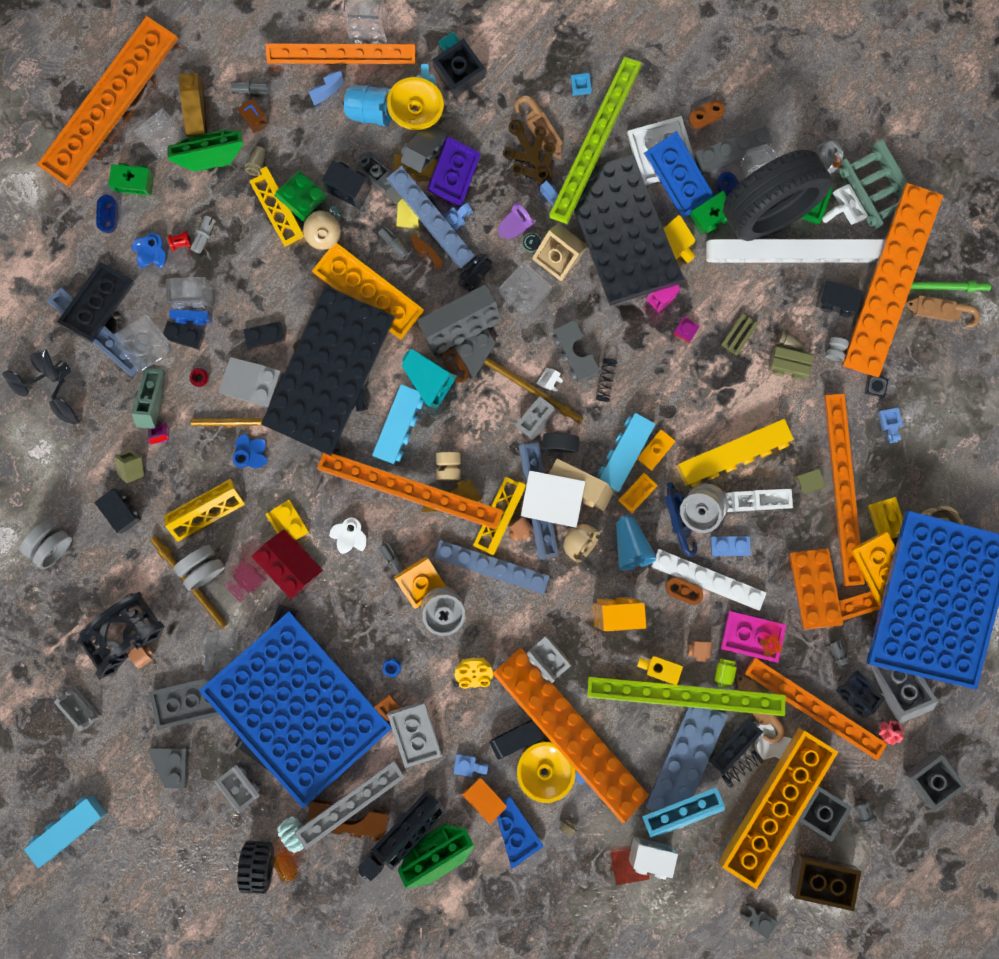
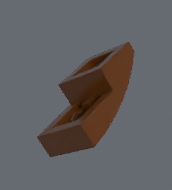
M414 235L410 237L411 243L421 258L428 255L437 270L443 267L442 260L427 243Z

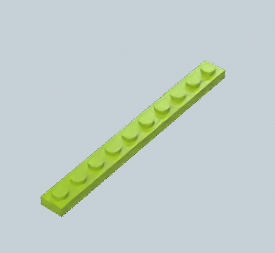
M627 57L623 58L549 214L551 219L568 224L642 67V62Z
M589 677L588 698L785 716L786 695Z

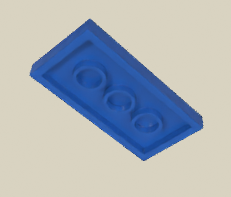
M677 131L644 152L645 157L681 218L686 217L692 210L714 197Z

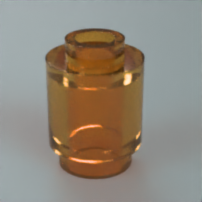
M284 851L273 858V865L280 881L285 880L288 883L297 878L296 874L299 871L291 854L289 855L287 851Z

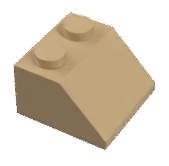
M558 223L548 231L532 259L562 281L578 262L587 245Z

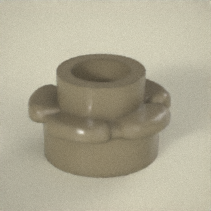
M567 819L565 822L561 821L562 824L559 829L569 836L573 837L574 833L578 832L575 829L577 825Z

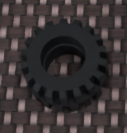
M246 841L239 857L237 883L240 893H267L271 884L274 867V848L272 842Z

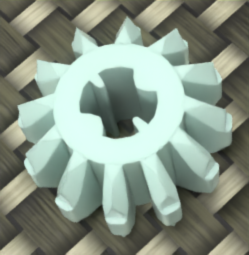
M294 817L287 818L277 827L278 836L281 838L284 847H287L288 851L293 853L304 848L294 833L303 825Z

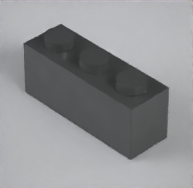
M436 125L419 130L417 135L412 136L408 144H404L401 150V154H403L401 162L421 173L441 152L449 132Z

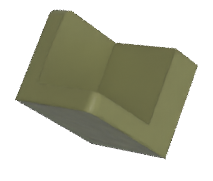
M132 449L114 456L117 475L126 483L144 476L141 456Z
M820 469L793 477L794 481L798 480L803 494L826 487Z

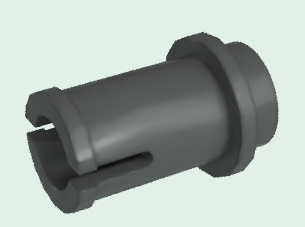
M842 640L831 643L830 646L836 659L834 662L838 666L850 663L848 660L850 657L846 655Z

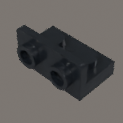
M858 670L851 674L844 685L836 689L840 697L861 718L873 715L885 700Z

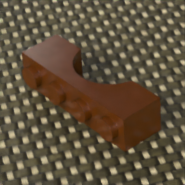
M313 799L310 802L307 823L333 805V802ZM371 808L362 819L356 821L346 820L332 830L331 833L342 834V832L350 833L352 837L360 838L363 835L369 836L371 840L380 841L387 833L390 811Z

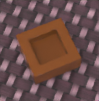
M390 693L374 705V708L386 722L389 720L387 712L402 708Z

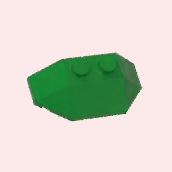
M220 130L206 133V136L185 138L176 144L167 146L168 160L193 172L223 167L231 164L243 146L242 130Z
M442 825L424 836L403 858L402 864L398 868V873L405 888L409 889L431 884L463 864L475 847L467 829Z

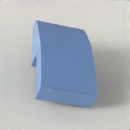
M341 71L329 73L323 78L326 85H318L309 91L314 105L332 96L342 86L344 79Z

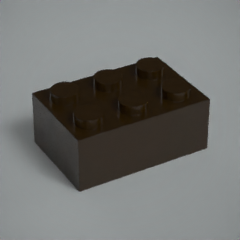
M797 853L789 893L795 899L854 911L862 871L854 865Z

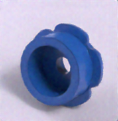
M395 658L385 660L383 663V673L392 678L396 677L401 671V664Z

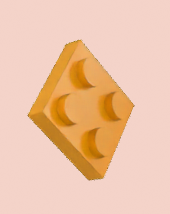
M427 556L394 576L414 609L421 605L423 597L430 590L437 587H446Z

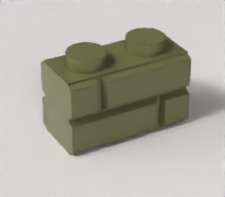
M776 346L772 350L768 370L773 371V375L783 377L785 374L792 376L791 379L803 381V379L808 378L810 375L814 354Z

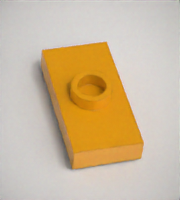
M660 430L638 456L637 460L652 471L676 441L663 430Z
M643 473L617 501L632 514L658 485L648 475Z

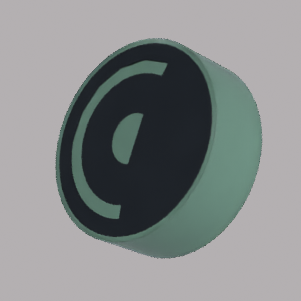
M535 233L526 234L522 241V246L528 253H535L541 244L540 237Z

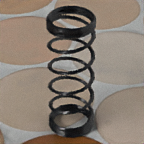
M604 358L603 363L607 365L601 368L603 369L605 366L617 367L618 361ZM603 369V370L606 371V372H605V373H601L600 376H601L602 374H615V373L609 372V371ZM601 376V377H602L603 379H605V380H601V381H599L598 383H599L601 386H603V388H598L597 391H598L599 389H612V388H610V387H607V386L602 385L600 382H602V381L614 382V381H613V380H610V379H607V378H604L603 376ZM598 391L603 395H596V400L610 402L608 397H611V395Z
M755 750L751 752V755L755 763L750 758L745 757V761L749 768L744 763L739 762V766L743 773L736 767H733V771L736 777L728 771L726 772L728 778L725 775L721 776L730 788H733L734 784L731 781L728 773L740 782V779L736 774L734 768L746 777V774L742 769L740 763L752 772V769L747 759H749L757 767L758 763L756 762L754 756L761 764L764 762L761 756Z

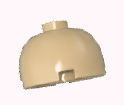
M320 210L313 212L307 217L304 222L303 234L310 246L315 249L326 250L332 248L338 242L341 235V226L339 220L330 212Z
M578 524L577 527L573 528L569 527L563 535L565 537L563 548L566 554L576 563L581 562L580 557L583 555L587 557L597 544L599 539L596 538V535H600V532L588 524Z

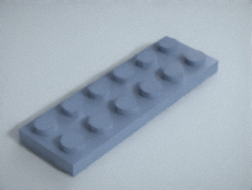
M687 707L650 792V796L647 799L646 808L658 811L694 796L727 719V714L714 709Z

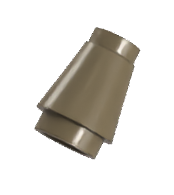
M256 146L245 164V170L248 174L260 176V169L264 168L266 153L264 148Z
M781 331L775 340V345L801 352L805 348V343L788 331Z

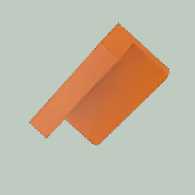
M481 778L469 789L466 788L461 793L489 824L507 807Z

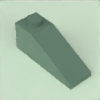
M149 368L144 370L131 413L136 427L156 428L161 407L164 370Z

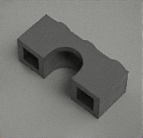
M576 320L554 329L552 338L556 346L560 345L562 350L560 354L564 363L568 362L571 368L568 371L572 380L576 379L577 383H580L598 375L600 370L592 354L579 357L573 351L574 344L583 339Z

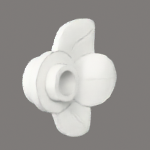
M350 517L343 523L332 527L329 536L337 539V548L341 554L350 551L353 546L361 551L365 549L367 539L366 535L361 531V523L358 519ZM348 525H353L354 530H350Z

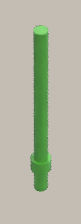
M913 281L911 289L965 290L966 292H975L976 290L990 291L991 283H976V281H966V283Z

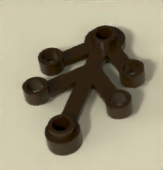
M512 120L508 126L509 132L517 136L526 153L514 151L512 148L506 147L503 150V156L508 160L517 159L530 162L535 167V169L524 168L520 163H516L512 167V172L518 176L534 177L540 185L545 181L550 183L553 178L550 164L552 156L556 151L553 143L547 142L544 145L546 153L543 163L541 164L539 160L543 139L547 134L546 129L542 126L535 128L534 134L536 138L532 148L523 133L525 130L524 124L520 120ZM518 124V129L513 130V125ZM542 129L543 134L539 136L538 131ZM552 145V151L548 152L547 147ZM511 150V156L507 157V151ZM520 166L521 171L516 173V167ZM542 172H546V176L544 178L540 177V174Z

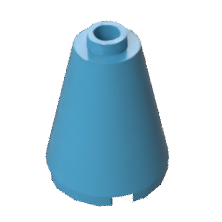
M630 515L620 517L619 521L616 522L618 566L620 570H633L635 566L640 565V567H644L655 562L656 554L635 518L630 517Z

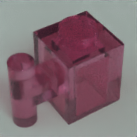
M242 563L235 569L236 574L233 575V578L238 583L234 585L230 580L224 586L239 602H242L246 597L241 591L245 590L248 594L253 593L266 580L251 563Z

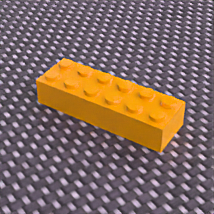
M620 597L616 598V600L604 598L597 599V603H593L594 626L603 631L646 629L645 603L639 602V599Z

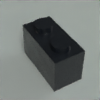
M825 281L821 285L816 307L821 308V311L831 313L833 311L839 313L842 317L850 318V316L852 317L858 313L863 291Z
M113 488L94 503L115 532L123 534L141 521L138 516L140 513L135 506H131L127 500L129 498L123 490Z

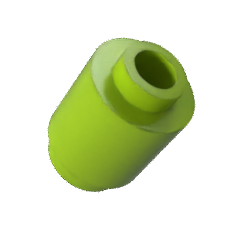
M720 658L714 681L718 682L717 686L729 688V685L734 684L737 669L735 661Z

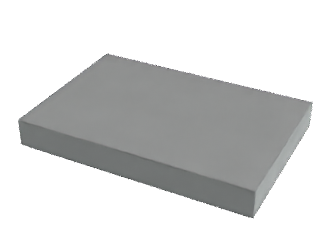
M425 700L387 712L405 768L442 757Z

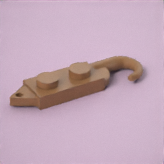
M519 97L515 102L516 112H520L519 105L522 102L529 104L533 111L527 116V125L533 134L538 126L546 129L547 134L543 139L542 149L544 150V145L547 142L553 143L556 147L553 156L561 160V146L563 142L546 115L532 97ZM542 129L538 131L539 136L543 134ZM548 146L547 151H552L553 146Z
M920 295L916 299L905 303V306L912 310L915 316L952 322L958 320L962 312H968L973 314L974 321L966 324V327H974L980 321L979 310L972 305Z
M736 674V691L762 693L753 679L749 680ZM751 713L759 724L768 725L773 723L777 729V735L774 738L763 735L766 741L776 743L783 738L784 727L776 715Z

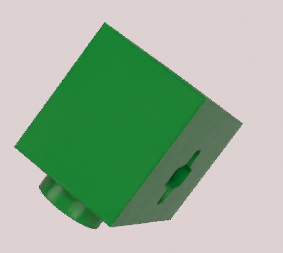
M126 163L111 164L108 187L116 193L151 196L154 174L145 165L133 167Z
M724 191L691 211L689 218L701 235L705 232L711 233L717 228L716 225L721 222L723 224L728 222L723 214L724 202L727 198Z

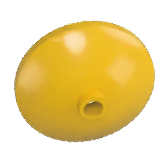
M419 77L402 79L394 84L388 93L387 109L389 115L398 125L406 129L423 130L429 128L440 119L443 113V96L437 86L426 79Z
M541 742L530 746L521 755L517 765V780L522 791L529 798L542 803H551L562 799L571 790L575 780V768L553 743ZM543 768L547 770V774L545 776L541 775V770Z

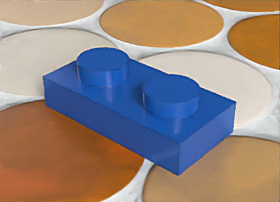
M170 309L169 317L178 324L194 322L195 325L203 326L205 323H212V315L206 311Z

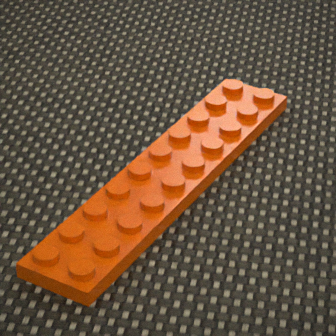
M146 16L37 163V166L70 188L178 41V37Z
M909 183L904 185L841 366L866 375L880 376L943 195Z
M520 647L492 674L620 822L625 823L650 795L549 680L543 678L540 673L541 670L536 665L534 666L530 663L528 655Z

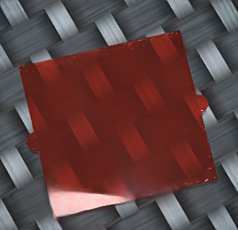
M631 849L610 852L613 865L611 870L614 871L616 885L650 879L649 872H647V875L635 872V869H633L628 860Z

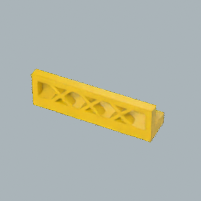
M266 166L260 169L262 175L250 180V183L284 247L303 238L304 234L291 210L274 196L279 188ZM266 180L268 184L266 191L259 190L256 184ZM268 196L276 199L274 207L266 205ZM276 212L285 215L283 224L275 222ZM285 228L293 230L295 236L285 240L283 237Z
M505 476L492 507L496 508L497 503L502 500H506L508 507L503 512L504 516L502 520L500 519L497 530L490 531L489 527H487L488 532L483 533L486 526L482 525L473 544L474 547L491 555L495 554L526 488L525 484L518 483ZM507 482L517 486L514 494L506 496L504 491ZM502 492H503L504 497L501 498V499H499L500 496H501V494H502ZM487 534L490 535L492 540L489 548L478 544L481 537Z
M229 479L164 515L165 527L178 542L245 505V503L236 491L234 482ZM232 496H235L237 502L232 505L225 504L226 500ZM212 507H220L219 512L216 514L209 513V510ZM196 516L203 517L200 523H192V519ZM178 526H187L186 530L180 534L175 531V528Z

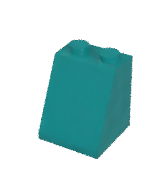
M411 349L404 354L401 366L425 404L429 407L438 408L457 375L423 353Z

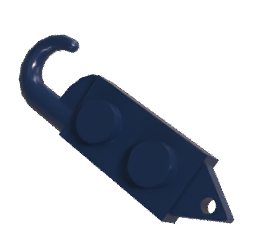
M669 482L667 483V496L664 497L674 532L677 533L683 553L693 557L697 553V543H693V550L691 551L686 539L690 536L691 529L686 526L680 515V506L684 498L682 492H679L674 484Z

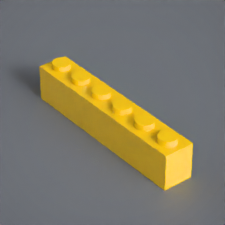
M782 419L676 465L684 485H691L693 488L702 484L701 480L706 477L709 480L720 476V471L726 470L728 473L737 469L736 465L741 462L746 465L755 461V456L761 455V457L772 454L771 449L776 447L779 450L790 446L789 442L794 440L785 419Z

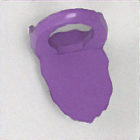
M520 202L515 203L512 207V212L499 225V236L506 239L515 238L532 226L536 219L532 221L526 209L520 205Z

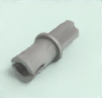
M204 216L199 230H196L197 235L191 245L192 251L201 253L207 239H210L209 234L216 220H211V217Z

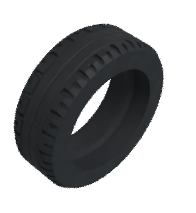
M804 149L784 154L761 166L742 180L726 198L723 214L739 239L752 241L765 238L790 226L815 208L830 191L832 177L818 154L813 151Z

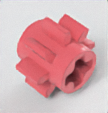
M889 719L887 723L883 722L879 726L881 731L878 734L885 743L894 745L896 742L900 743L903 740L902 734L905 730H903L899 722Z

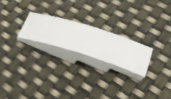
M792 489L725 493L729 502L727 512L793 508Z

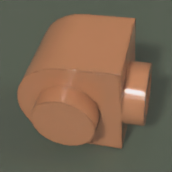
M522 517L509 527V535L515 542L520 538L525 540L533 534L531 532L533 527L526 517Z
M691 640V643L687 646V656L695 657L696 661L707 662V658H711L712 642Z
M144 645L138 650L136 648L132 649L127 655L133 664L140 669L153 660L154 651L149 645Z

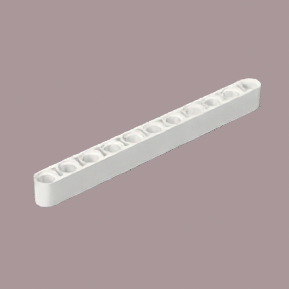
M715 239L706 241V261L713 263H877L885 239H754L752 241Z

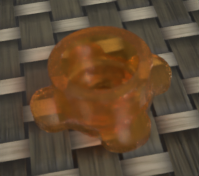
M772 634L769 638H762L760 640V645L763 646L766 657H771L772 654L782 651L777 635Z

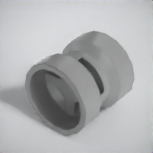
M831 337L829 340L830 349L826 351L825 357L834 361H844L846 356L844 351L848 348L849 341L838 337Z

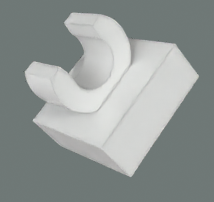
M546 368L537 385L545 389L557 391L558 389L554 387L555 382L562 383L563 380L559 377V372Z

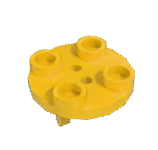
M485 657L461 659V662L455 667L454 676L461 688L487 687L493 678V668L485 660Z

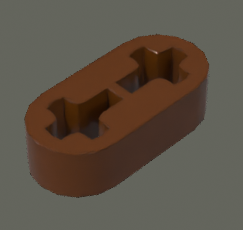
M452 349L445 351L442 354V361L446 369L457 375L455 370L457 367L461 372L465 371L464 378L457 377L455 382H466L469 378V371L458 353ZM448 354L451 356L455 355L453 359L456 364L454 366L450 361H445Z

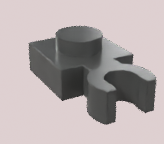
M746 904L750 914L744 915L741 912V917L745 921H752L749 926L768 939L778 921L761 909L756 913L750 904Z

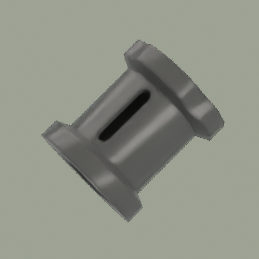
M869 799L861 800L853 805L859 813L861 825H868L878 820L877 816L873 814L870 806L871 800Z

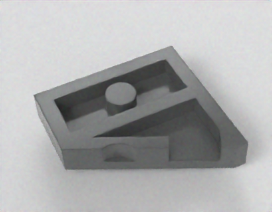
M484 329L478 335L469 337L453 348L474 379L496 343L488 330Z
M148 748L150 757L164 787L186 788L188 748Z

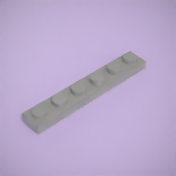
M392 761L294 832L305 850L404 779V775L396 763Z

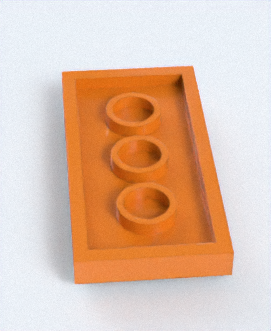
M829 548L790 553L789 558L802 629L842 626L843 620Z

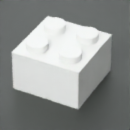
M633 836L628 860L633 869H635V872L647 875V872L653 873L655 877L666 880L667 877L673 878L678 854L672 845Z

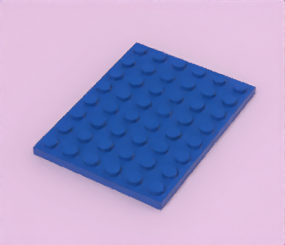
M905 510L866 663L977 690L999 607V534Z
M290 611L199 690L302 808H305L392 729L391 725L384 720L369 700Z

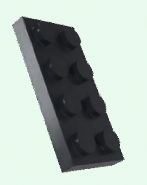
M100 262L57 321L58 325L93 343L134 285V281Z

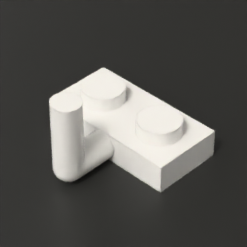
M848 184L833 192L839 205L826 213L822 220L827 223L839 213L844 212L850 224L853 225L864 220L868 215L852 187Z

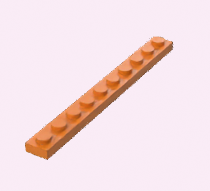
M845 393L825 395L824 404L843 586L864 585V576L850 550L861 543Z
M323 453L317 467L319 471L497 530L503 514L501 509L335 454L330 456Z

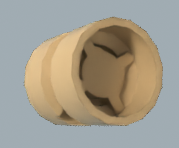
M436 453V464L439 466L436 469V480L460 481L461 469L458 466L461 464V453Z

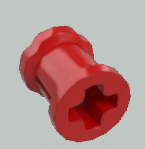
M187 230L181 234L167 235L172 251H176V248L184 246L191 247V239Z

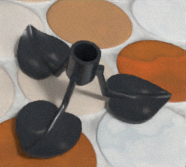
M47 349L30 354L29 358L32 365L38 372L43 374L29 382H23L21 376L13 371H4L2 373L9 387L22 397H26L29 394L27 386L44 377H47L52 382H59L51 396L53 401L49 402L52 412L66 423L79 424L81 422L76 418L75 413L66 401L56 398L60 387L65 382L64 377L71 372V369L62 360L53 366Z

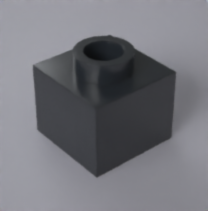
M370 852L359 862L357 868L359 869V874L364 879L368 878L372 881L383 870L384 865Z

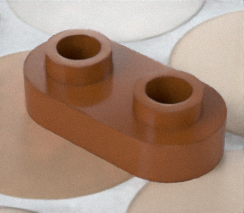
M713 100L693 110L689 117V124L695 129H702L720 120L725 113L724 104L721 101ZM713 107H717L719 111H714ZM700 115L702 119L699 120L696 116Z
M671 578L666 582L665 590L667 594L691 605H697L703 599V591L696 585L679 578ZM673 584L678 585L677 591L672 590ZM692 591L696 594L694 599H691L689 596Z

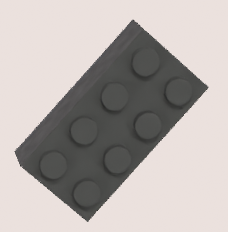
M483 285L418 319L417 322L435 356L444 353L454 345L461 344L471 336L478 335L482 330L495 326L501 321L495 300L486 285Z

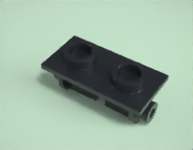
M486 254L476 255L471 261L472 265L468 270L465 269L459 276L460 280L457 284H465L464 288L469 292L474 290L481 281L477 274L479 273L484 277L492 267L491 264L493 262L489 258L485 260Z

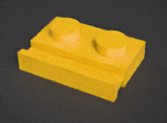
M896 497L867 505L876 534L878 535L886 531L891 539L898 537L903 517Z
M287 500L266 513L277 534L285 529L295 540H298L310 533L291 500Z

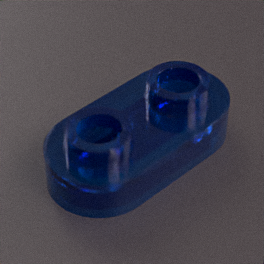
M723 172L717 179L718 189L720 192L724 191L727 197L739 184L736 176L731 172ZM723 181H727L729 185L725 186Z
M103 195L97 200L96 226L103 233L109 234L117 228L118 203L112 196ZM111 204V207L106 209V206ZM107 222H110L109 227H105Z

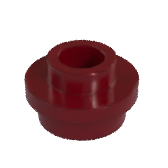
M196 368L190 373L189 379L192 385L203 387L208 383L209 375L204 369ZM198 375H202L201 381H197Z

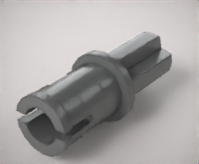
M249 80L248 82L231 81L232 94H248V96L252 94L267 95L269 93V85L267 83H252Z
M387 226L380 229L378 233L389 245V249H393L402 260H405L411 254V251L400 241L401 238L396 237Z
M388 542L379 547L388 562L387 565L391 566L396 575L406 569L400 561L401 557L396 555Z

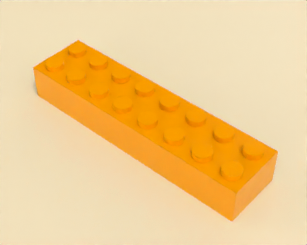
M798 728L718 861L720 866L757 889L838 754V751L808 732Z

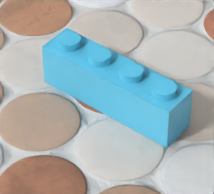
M400 385L373 452V457L396 465L397 462L400 463L404 454L401 451L403 445L408 444L411 436L409 430L411 426H415L418 416H415L417 410L422 409L424 400L417 390Z
M636 413L633 417L629 416L624 424L627 427L623 434L619 433L615 441L618 445L615 450H610L606 457V460H608L606 467L601 466L597 474L600 480L608 483L617 493L624 484L655 426V423Z
M717 787L642 817L650 838L653 839L724 811L725 805Z
M93 795L88 798L83 796L75 803L76 807L73 810L67 809L59 816L61 820L56 824L53 821L43 829L45 833L41 836L37 834L28 841L30 845L24 851L37 868L45 865L107 814Z

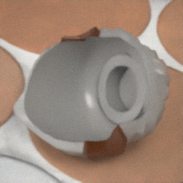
M830 140L815 148L829 174L835 172L842 164L843 149L837 141Z

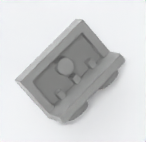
M548 635L544 636L526 653L530 663L534 666L536 665L541 670L540 673L543 678L551 683L572 665Z
M235 765L217 779L215 784L237 813H239L260 795L258 794L259 789L254 782L250 783L246 778L248 776L246 771L241 766L238 768Z

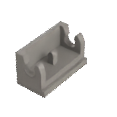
M539 396L515 426L533 442L557 412L551 404Z
M77 687L67 690L63 697L54 701L78 731L87 729L101 716Z

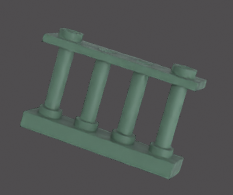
M883 139L874 144L870 149L871 154L852 164H849L846 158L838 167L841 177L845 178L846 182L850 184L868 215L866 218L867 222L874 230L879 229L884 224L882 219L895 213L898 203L879 213L872 203L891 193H896L900 199L904 185L908 183ZM874 160L877 161L881 169L859 181L854 171ZM883 176L886 177L890 186L868 197L863 187Z

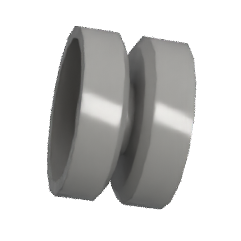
M700 484L695 486L683 500L680 506V515L686 526L693 531L700 533L711 532L719 526L725 517L729 502L726 494L719 487L713 484Z
M46 520L37 525L25 537L19 550L25 557L33 558V563L38 568L44 570L54 564L67 551L72 538L65 531H59L58 525L52 520Z
M210 545L203 546L192 552L173 568L178 577L187 576L183 584L188 591L201 587L225 569L220 559L212 560L215 552Z
M447 587L432 589L423 597L421 603L423 622L426 628L433 634L439 636L451 635L457 632L463 625L465 609L460 596L453 589Z

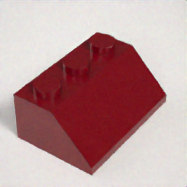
M285 529L264 543L251 556L290 599L297 597L324 571Z

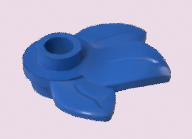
M149 233L145 238H137L133 242L131 249L138 252L136 260L140 268L146 267L152 262L159 268H162L165 264L166 252L162 248L163 240L160 235ZM152 239H154L155 241L154 246H152L150 243Z
M246 434L241 435L235 443L236 451L232 457L233 463L237 467L245 468L249 466L253 469H258L268 463V459L262 455L266 448V441L264 439L250 441ZM241 455H245L246 457L244 462L240 461Z

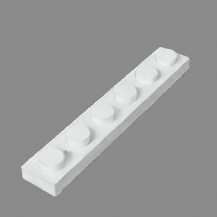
M660 549L657 550L656 561L651 565L652 568L760 611L766 596V592Z

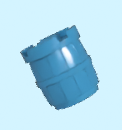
M352 85L348 87L344 98V113L346 117L363 124L370 123L379 126H389L392 119L387 109V96L390 88H378L371 85Z

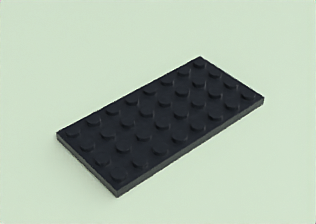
M630 155L595 166L574 209V214L609 306L684 283L683 275L634 156ZM568 175L562 176L563 185Z
M325 285L261 425L332 456L393 325L395 316Z

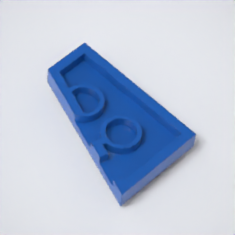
M509 796L503 800L507 807L497 817L510 866L513 869L543 848L544 845L512 797Z

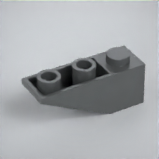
M369 153L365 154L354 165L395 205L402 199L387 181V178L393 172Z

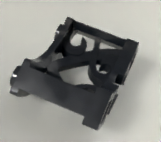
M141 592L130 593L97 616L80 632L76 643L78 646L81 645L97 669L95 674L100 680L117 673L120 666L129 657L127 653L132 649L136 648L138 650L151 641L160 638L165 626L153 614L143 599ZM139 606L143 613L136 617L138 610L134 609L129 613V609ZM147 618L151 625H147L142 620ZM111 623L128 624L123 632L124 642L121 644L113 641L106 642L108 628ZM131 630L136 631L134 635L130 636ZM111 646L114 647V650L112 652L111 649H108Z

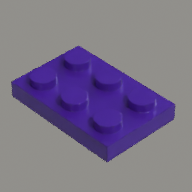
M446 137L427 191L461 206L481 153L450 137Z

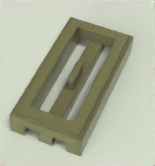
M742 313L721 346L737 356L759 323L752 321L750 317L748 318ZM742 320L745 321V324L729 346L727 344ZM751 325L752 327L750 328V330L748 331V333L746 334L738 348L735 350L733 347L735 346V344L737 343V341L739 340L747 326Z

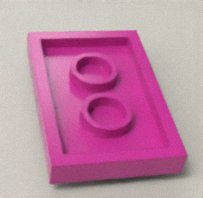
M728 611L720 649L778 663L786 625Z

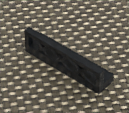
M426 790L371 849L372 852L388 868L393 870L447 810Z

